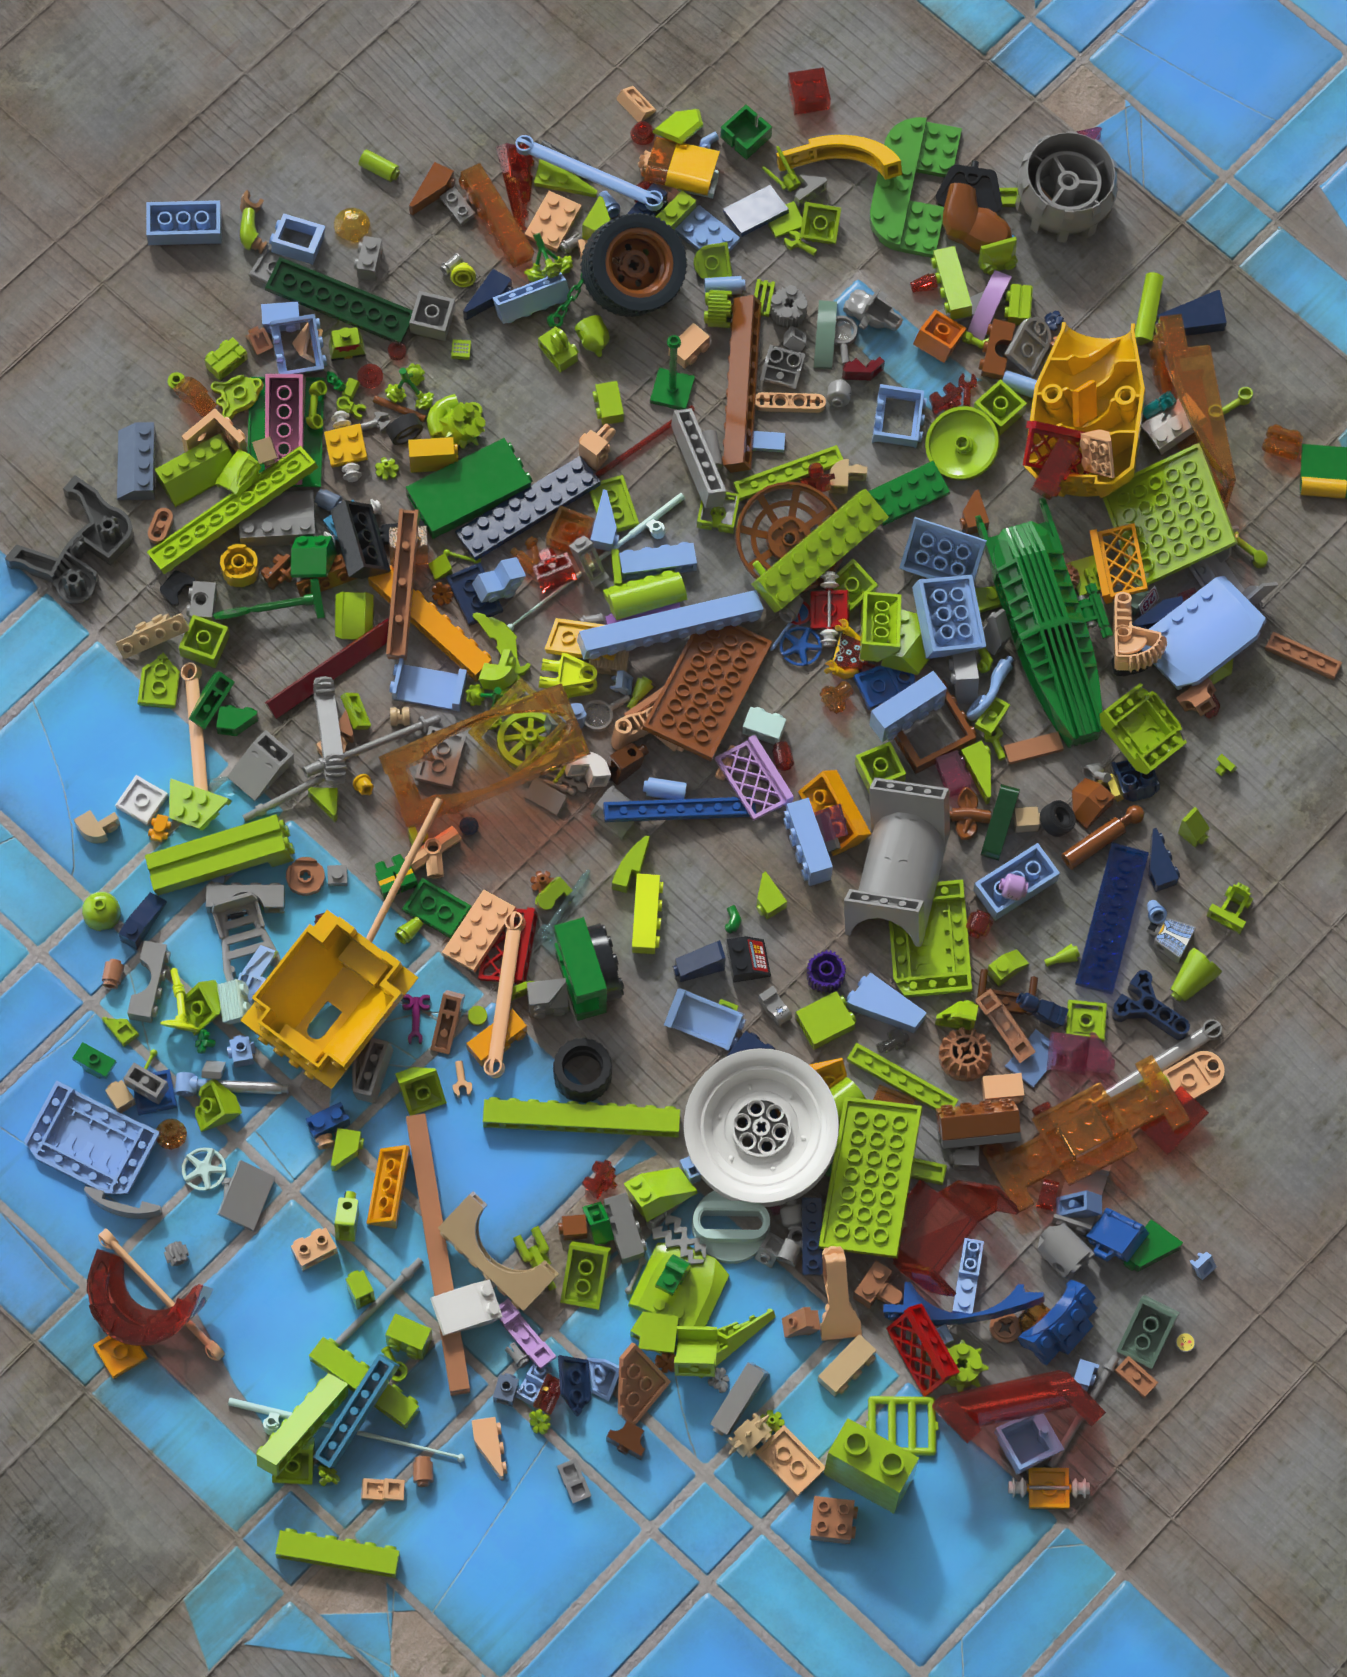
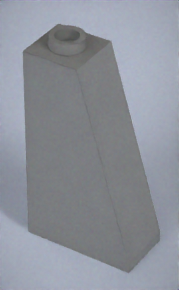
M752 1362L747 1363L711 1421L710 1425L714 1426L713 1431L721 1436L724 1433L726 1435L731 1433L769 1375L767 1371Z

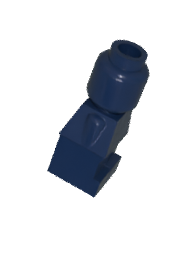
M1020 993L1016 999V1003L1019 1004L1021 1009L1032 1013L1040 1022L1054 1029L1064 1025L1069 1009L1051 1001L1039 1000L1038 997L1030 993Z

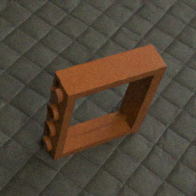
M941 680L947 688L945 703L965 734V737L920 759L904 731L898 732L894 740L915 774L975 744L976 731L973 726H969L967 723V716L964 711L959 710L955 696L950 695L948 692V685L945 680Z

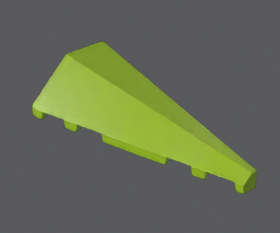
M767 1309V1312L759 1317L752 1315L749 1316V1321L741 1324L734 1322L717 1329L716 1366L776 1317L774 1310Z

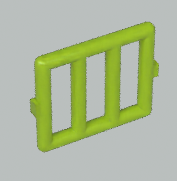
M870 1396L868 1398L867 1429L876 1433V1404H888V1440L896 1444V1404L908 1405V1447L901 1448L915 1456H934L936 1454L938 1422H936V1399L934 1397ZM916 1405H928V1448H916Z

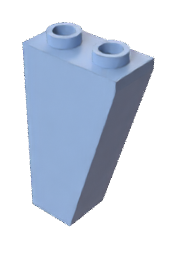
M871 972L867 977L863 976L858 983V989L856 991L852 990L846 998V1008L911 1033H915L926 1019L927 1013Z

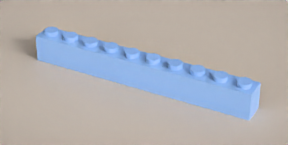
M753 590L579 631L577 643L584 660L589 658L596 659L602 655H614L623 650L631 651L640 646L648 647L657 642L665 643L671 639L685 638L695 633L703 634L712 629L720 630L729 625L737 626L746 621L754 622L761 618L764 609L757 591Z

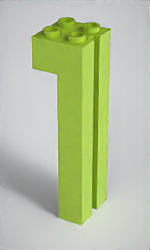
M276 814L147 854L145 859L150 872L153 890L159 896L266 862L272 868L294 861L292 854H295V849L288 838L291 836L288 825H285L284 820H280Z

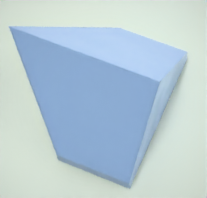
M587 1358L589 1360L591 1393L609 1401L619 1383V1366L605 1359Z

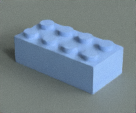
M220 200L146 202V236L148 245L221 244L222 210Z
M932 671L873 709L869 725L882 742L887 739L890 741L901 730L909 729L913 722L926 718L930 711L940 709L944 705L947 688L936 673Z
M809 798L787 804L783 821L785 828L790 830L791 835H789L791 845L796 847V860L798 864H802L803 870H801L804 881L807 880L809 886L831 880L833 866Z
M1037 843L975 882L973 891L996 921L1056 883L1060 872ZM1009 873L1023 876L1028 883L1027 894L1025 898L1022 897L1019 901L1004 898L1002 890H999L1001 878L1005 879Z

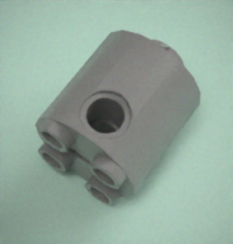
M1065 1223L1060 1226H1049L1039 1237L1037 1252L1067 1281L1072 1280L1079 1269L1083 1270L1089 1264V1260L1095 1255Z

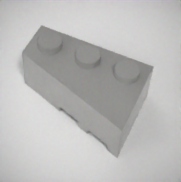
M975 650L950 655L948 667L951 670L950 681L951 685H953L954 696L958 704L973 703L978 698L979 684Z
M371 1038L353 1061V1093L358 1100L376 1104L393 1053V1048L389 1042Z

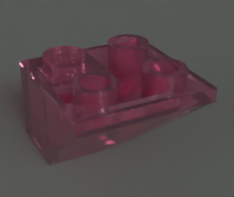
M1051 1031L1046 1070L1085 1075L1089 1037Z

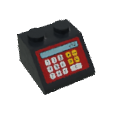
M744 936L726 940V950L733 983L771 977L764 939Z

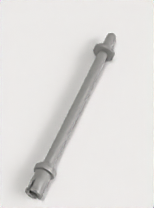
M435 715L426 720L423 716H420L419 722L344 752V760L421 729L426 733L428 732V726L441 721V716ZM319 758L317 762L302 767L306 778L320 772L324 773L323 758Z

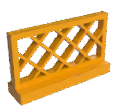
M1135 523L1099 532L1097 529L1090 530L1102 597L1105 604L1112 603V599H1115V595L1119 593H1114L1113 589L1117 583L1125 586L1120 592H1127L1130 595L1148 591ZM1132 530L1133 534L1129 540L1121 536L1124 531ZM1112 535L1115 538L1111 544L1104 542L1103 536ZM1118 540L1126 543L1121 550L1114 547ZM1129 545L1136 548L1132 556L1124 553ZM1111 550L1118 553L1113 561L1107 558ZM1121 556L1129 559L1124 567L1117 563ZM1132 562L1139 564V568L1135 573L1128 569ZM1114 566L1121 569L1117 577L1110 574ZM1125 572L1132 575L1128 583L1120 579ZM1136 578L1143 582V586L1136 588L1131 586Z

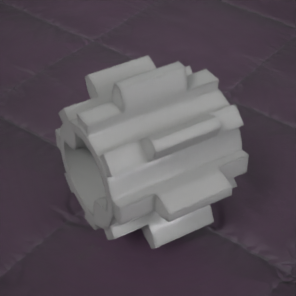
M176 1241L165 1247L166 1252H164L167 1263H171L172 1267L179 1266L188 1261L187 1256H189L186 1244L183 1245L181 1241Z

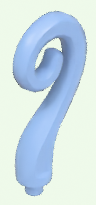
M1011 656L999 660L992 672L990 689L987 695H980L971 704L966 713L968 720H976L991 705L1002 682L1013 668L1011 663L1014 659Z

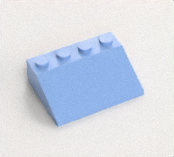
M915 517L899 569L929 579L972 575L975 584L987 540Z
M972 575L920 579L913 585L912 589L926 659L946 657L986 647Z

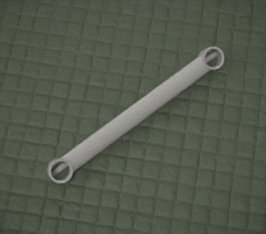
M1214 1019L1207 1020L1199 1030L1091 1100L1081 1102L1075 1111L1077 1119L1083 1123L1090 1122L1097 1113L1139 1087V1082L1143 1079L1164 1071L1208 1041L1218 1039L1222 1032L1221 1024ZM1213 1024L1211 1027L1205 1030V1027L1207 1025ZM1218 1027L1219 1032L1217 1035H1208L1209 1032ZM1087 1106L1086 1108L1078 1112L1081 1107ZM1092 1110L1093 1114L1091 1117H1082L1084 1113Z

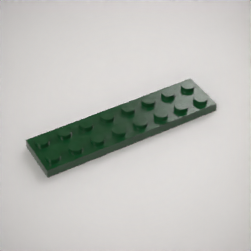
M279 257L265 286V291L292 302H298L302 306L401 345L408 331L413 312L411 309L282 257Z

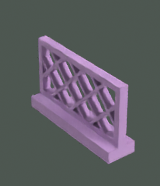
M756 735L749 737L748 741L715 757V761L753 821L792 803L794 798L792 792ZM747 748L750 753L749 759L738 756V752ZM726 757L734 759L733 766L724 765L722 759ZM736 760L746 762V770L734 768ZM749 763L759 767L758 774L747 771ZM733 772L744 775L742 782L733 780ZM746 775L757 778L755 786L744 783ZM759 779L769 783L768 790L757 787ZM743 787L754 790L752 798L742 794ZM756 791L767 794L765 802L754 799ZM769 794L777 796L780 802L776 804L768 803ZM752 803L763 805V810L755 814L751 808Z

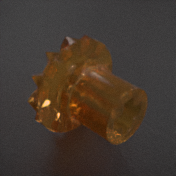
M842 681L835 687L825 686L821 689L820 696L822 697L821 701L825 703V707H828L830 712L833 711L837 714L845 710V700L853 694V688L848 682Z
M167 1119L156 1128L161 1133L157 1143L162 1148L172 1150L179 1148L185 1143L187 1131L182 1122L176 1119Z

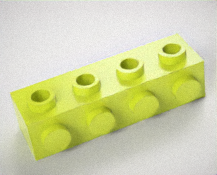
M637 874L632 953L655 954V948H659L660 936H656V930L661 928V918H657L658 911L662 912V900H659V893H663V882H660V875Z

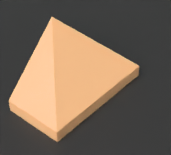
M307 323L294 339L292 345L301 357L315 363L309 324ZM321 328L318 329L319 337L322 336L323 332Z

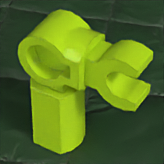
M349 378L346 383V389L341 394L342 397L337 399L336 409L337 411L351 413L356 419L361 420L362 415L357 413V411H366V406L363 404L355 405L352 402L360 382Z

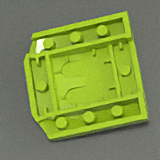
M1139 683L1099 715L1101 726L1136 771L1147 775L1187 742L1186 739L1184 741L1180 733L1182 730L1181 724L1158 694L1154 691L1148 692L1142 688L1143 684Z
M665 1242L657 1243L628 1306L641 1312L679 1316L678 1326H707L729 1278V1274L716 1258L706 1254L703 1264L691 1265V1269L682 1285L679 1284L674 1295L671 1296L656 1288L655 1284L673 1254L680 1257V1247L665 1248ZM687 1246V1250L693 1249V1259H703L701 1251L695 1253L694 1248ZM688 1256L682 1258L688 1262Z

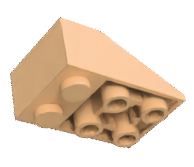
M1100 429L1081 433L1080 447L1082 449V466L1084 470L1115 478L1110 433Z

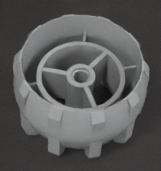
M1073 131L1058 133L1052 136L1046 135L1038 140V144L1029 153L1025 154L1016 182L1018 195L1015 205L1018 212L1027 213L1032 219L1030 229L1036 234L1040 233L1043 229L1057 234V242H1067L1068 235L1077 233L1088 238L1095 234L1097 225L1101 220L1109 218L1117 196V174L1119 169L1116 161L1110 157L1107 150L1103 147L1104 145L1097 139L1094 140ZM1050 175L1056 184L1052 201L1044 194L1040 186V180ZM1075 198L1090 199L1082 205L1071 207Z

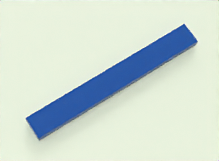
M738 797L603 803L605 822L750 817ZM752 803L751 808L756 814L755 803Z

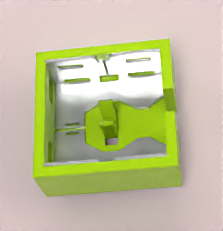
M726 492L723 506L705 508L701 500L697 528L712 530L713 527L718 528L719 532L734 534L740 494Z

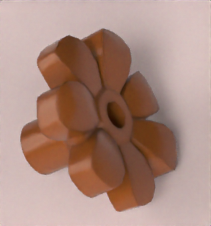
M438 582L432 587V592L435 593L432 595V598L434 600L438 599V605L442 606L445 603L450 604L452 602L453 592L450 585L445 584L443 586L442 582Z
M537 871L536 877H531L530 882L533 883L531 888L534 892L539 889L540 893L554 880V878H550V872L546 871L542 874L541 871Z
M662 1352L661 1356L657 1355L655 1357V1365L658 1368L662 1367L661 1371L663 1373H667L668 1369L670 1372H675L674 1358L676 1355Z

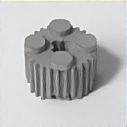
M789 285L785 289L782 287V290L778 289V292L776 291L773 294L770 314L773 323L776 322L775 325L786 326V328L794 326L796 328V326L799 327V324L802 325V321L805 320L807 300L804 297L805 294H802V291H799L796 286Z

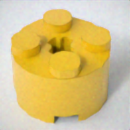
M235 544L229 546L228 550L221 555V572L228 585L232 587H245L254 584L259 574L258 559L254 550L252 551L244 544Z

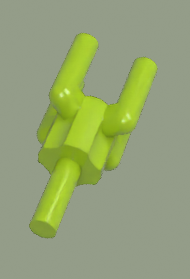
M539 1226L530 1230L537 1244L528 1249L521 1234L513 1238L523 1261L529 1262L532 1268L540 1265L544 1260L549 1265L552 1264L547 1255L549 1246ZM554 1281L547 1286L549 1291L557 1288Z

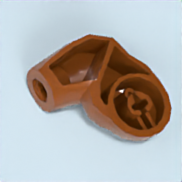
M952 183L949 185L942 221L948 239L962 244L973 253L980 254L981 246L1012 238L1011 228L1006 221L992 210L978 207L975 188L963 183Z

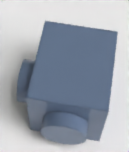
M499 1374L493 1402L513 1407L519 1379H516V1376L512 1374Z

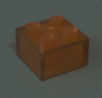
M560 506L547 533L546 547L573 556L569 545L582 536L590 540L595 518Z

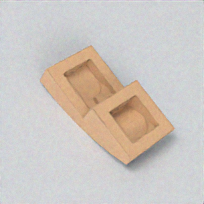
M363 1478L361 1500L403 1501L405 1480Z

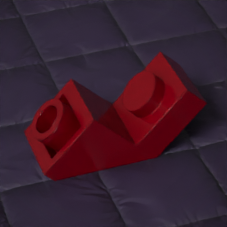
M878 357L876 360H871L865 367L855 358L852 362L848 361L843 366L842 378L844 380L871 381L884 370L885 361Z

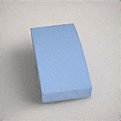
M533 1363L515 1397L533 1406L553 1368L546 1365L540 1369Z

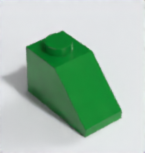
M601 1201L582 1207L595 1245L606 1244L614 1240L610 1220Z

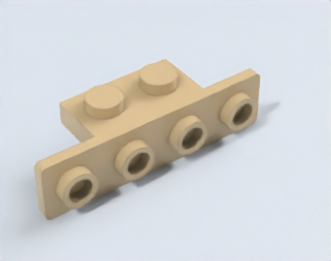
M169 613L163 616L159 614L148 623L144 621L136 625L133 634L117 641L116 646L122 657L126 659L189 631L190 628L181 613L170 617Z

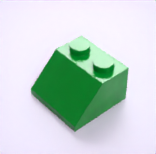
M332 536L296 537L291 548L292 578L328 576L337 555Z

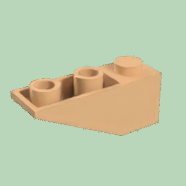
M496 1417L472 1420L475 1446L499 1479L504 1480L503 1474H507L506 1461H501V1454H504L503 1442H499L498 1435L502 1434L500 1422L496 1423Z

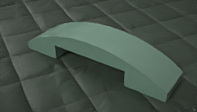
M819 300L814 368L832 369L837 302Z

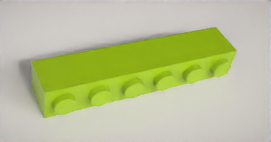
M322 1337L309 1354L310 1361L325 1372L347 1383L348 1388L355 1392L370 1366L363 1361L360 1363L354 1359L355 1356L346 1349L343 1351L338 1348L339 1344L333 1339L329 1338L327 1340L325 1337ZM388 1384L374 1407L406 1429L420 1411L417 1405L418 1401L411 1396L407 1398L402 1394L403 1391L395 1384L392 1386Z
M330 1373L321 1378L314 1390L308 1392L304 1401L294 1408L290 1417L284 1419L280 1428L270 1435L267 1443L259 1447L256 1452L257 1466L277 1477L348 1397V1384Z
M286 1528L285 1531L280 1530L275 1555L279 1559L396 1578L400 1550H396V1547L385 1545L384 1548L376 1547L377 1544L372 1542L359 1544L354 1539L341 1541L331 1535H325V1538L318 1537L313 1532L300 1534L297 1533V1530Z

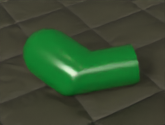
M735 905L727 908L730 920L725 925V930L729 934L736 932L742 923Z

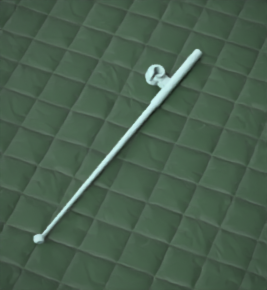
M682 493L678 494L632 529L625 537L618 541V545L614 546L613 549H618L646 528L650 530L654 538H663L666 533L663 523L656 520L683 501L685 496ZM605 551L600 555V561L610 555L611 552ZM592 562L589 564L590 569L594 567ZM581 572L574 575L513 624H508L507 626L510 630L513 631L517 623L582 576Z
M229 1398L228 1402L229 1406L269 1415L263 1423V1430L268 1435L279 1429V1418L288 1419L292 1412L234 1398ZM325 1422L321 1427L331 1429L334 1424ZM360 1430L356 1434L454 1457L460 1463L465 1461L463 1454L455 1455Z

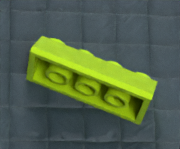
M217 434L156 468V479L176 508L215 486L217 478L233 455L221 435Z
M864 591L861 608L860 660L879 662L900 650L901 595Z

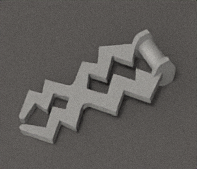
M664 1212L646 1222L647 1227L652 1231L653 1240L665 1238V1248L680 1247V1258L688 1256V1262L691 1265L704 1263L706 1244H700V1238L688 1239L687 1227H680L682 1218L667 1215ZM662 1219H666L665 1225L674 1223V1234L682 1233L681 1239L672 1240V1230L662 1232L663 1226L656 1227V1225ZM694 1245L695 1253L701 1251L703 1259H693V1249L687 1250V1246Z

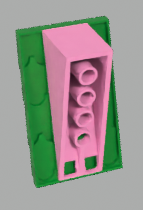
M265 374V377H251L261 379L264 386L255 404L249 408L247 453L258 461L252 442L271 437L278 459L274 460L276 463L301 446L319 468L291 487H321L323 426L316 430L312 429L307 424L306 417L309 416L310 386L319 380L325 382V378L305 377L303 374ZM324 395L318 396L316 412L322 419H324ZM264 464L260 465L261 469L259 470V473L263 472L270 466L265 467Z

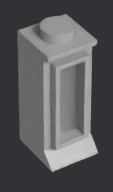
M582 536L576 539L569 547L584 580L595 588L608 579L609 576L603 568L594 548V543L587 537Z

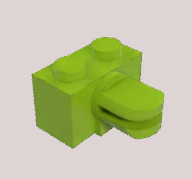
M555 326L538 338V347L560 373L578 361L579 351L577 347L568 342L566 334L560 328L558 329Z

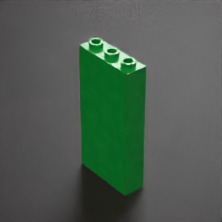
M505 438L406 486V495L414 509L419 511L420 519L424 520V526L432 539L477 518L517 493L531 487L533 480L528 472L525 473L521 459L519 457L516 458L512 444L510 442L507 443Z

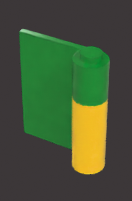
M1302 444L1300 495L1347 499V447Z

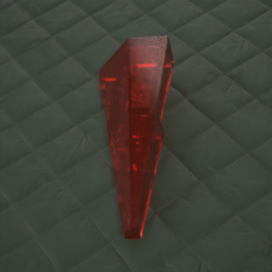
M505 143L497 146L496 151L517 232L526 231L525 218L529 214V211L526 209L527 202L530 201L533 178L530 175L531 166L534 165L535 160L532 159V155L519 154L515 144ZM523 143L519 145V148L527 149L529 146Z

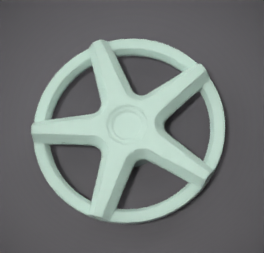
M213 1148L193 1150L186 1155L182 1164L184 1180L190 1187L196 1190L206 1191L217 1187L223 1181L226 1174L225 1160ZM199 1152H208L203 1161L198 1160L193 1155ZM214 1154L221 1160L223 1167L211 1165ZM189 1160L196 1169L186 1176L185 1168ZM211 1173H222L220 1179L211 1186ZM200 1176L205 1187L195 1186L190 1180Z

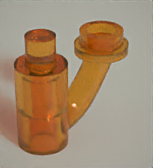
M533 536L525 542L526 548L532 551V558L522 550L518 551L515 547L510 551L514 557L518 558L523 570L528 575L535 572L539 563L538 539Z

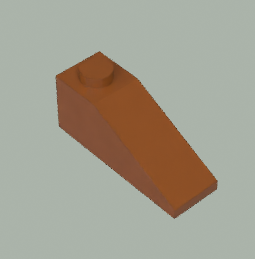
M434 162L409 205L410 214H416L439 199L449 188H453L456 181L454 171Z

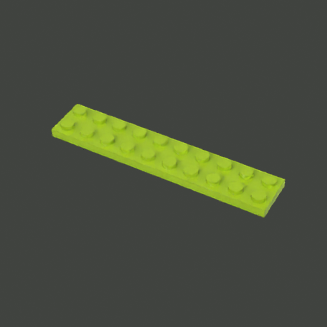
M299 446L261 472L259 477L253 481L252 485L241 496L237 497L235 493H231L147 551V554L162 573L166 574L319 467L307 452Z

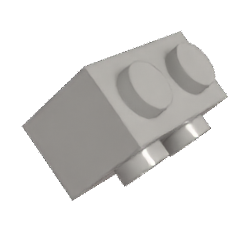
M364 236L363 242H359L358 253L360 255L359 259L356 258L354 263V269H357V277L359 279L376 281L383 250L382 239Z

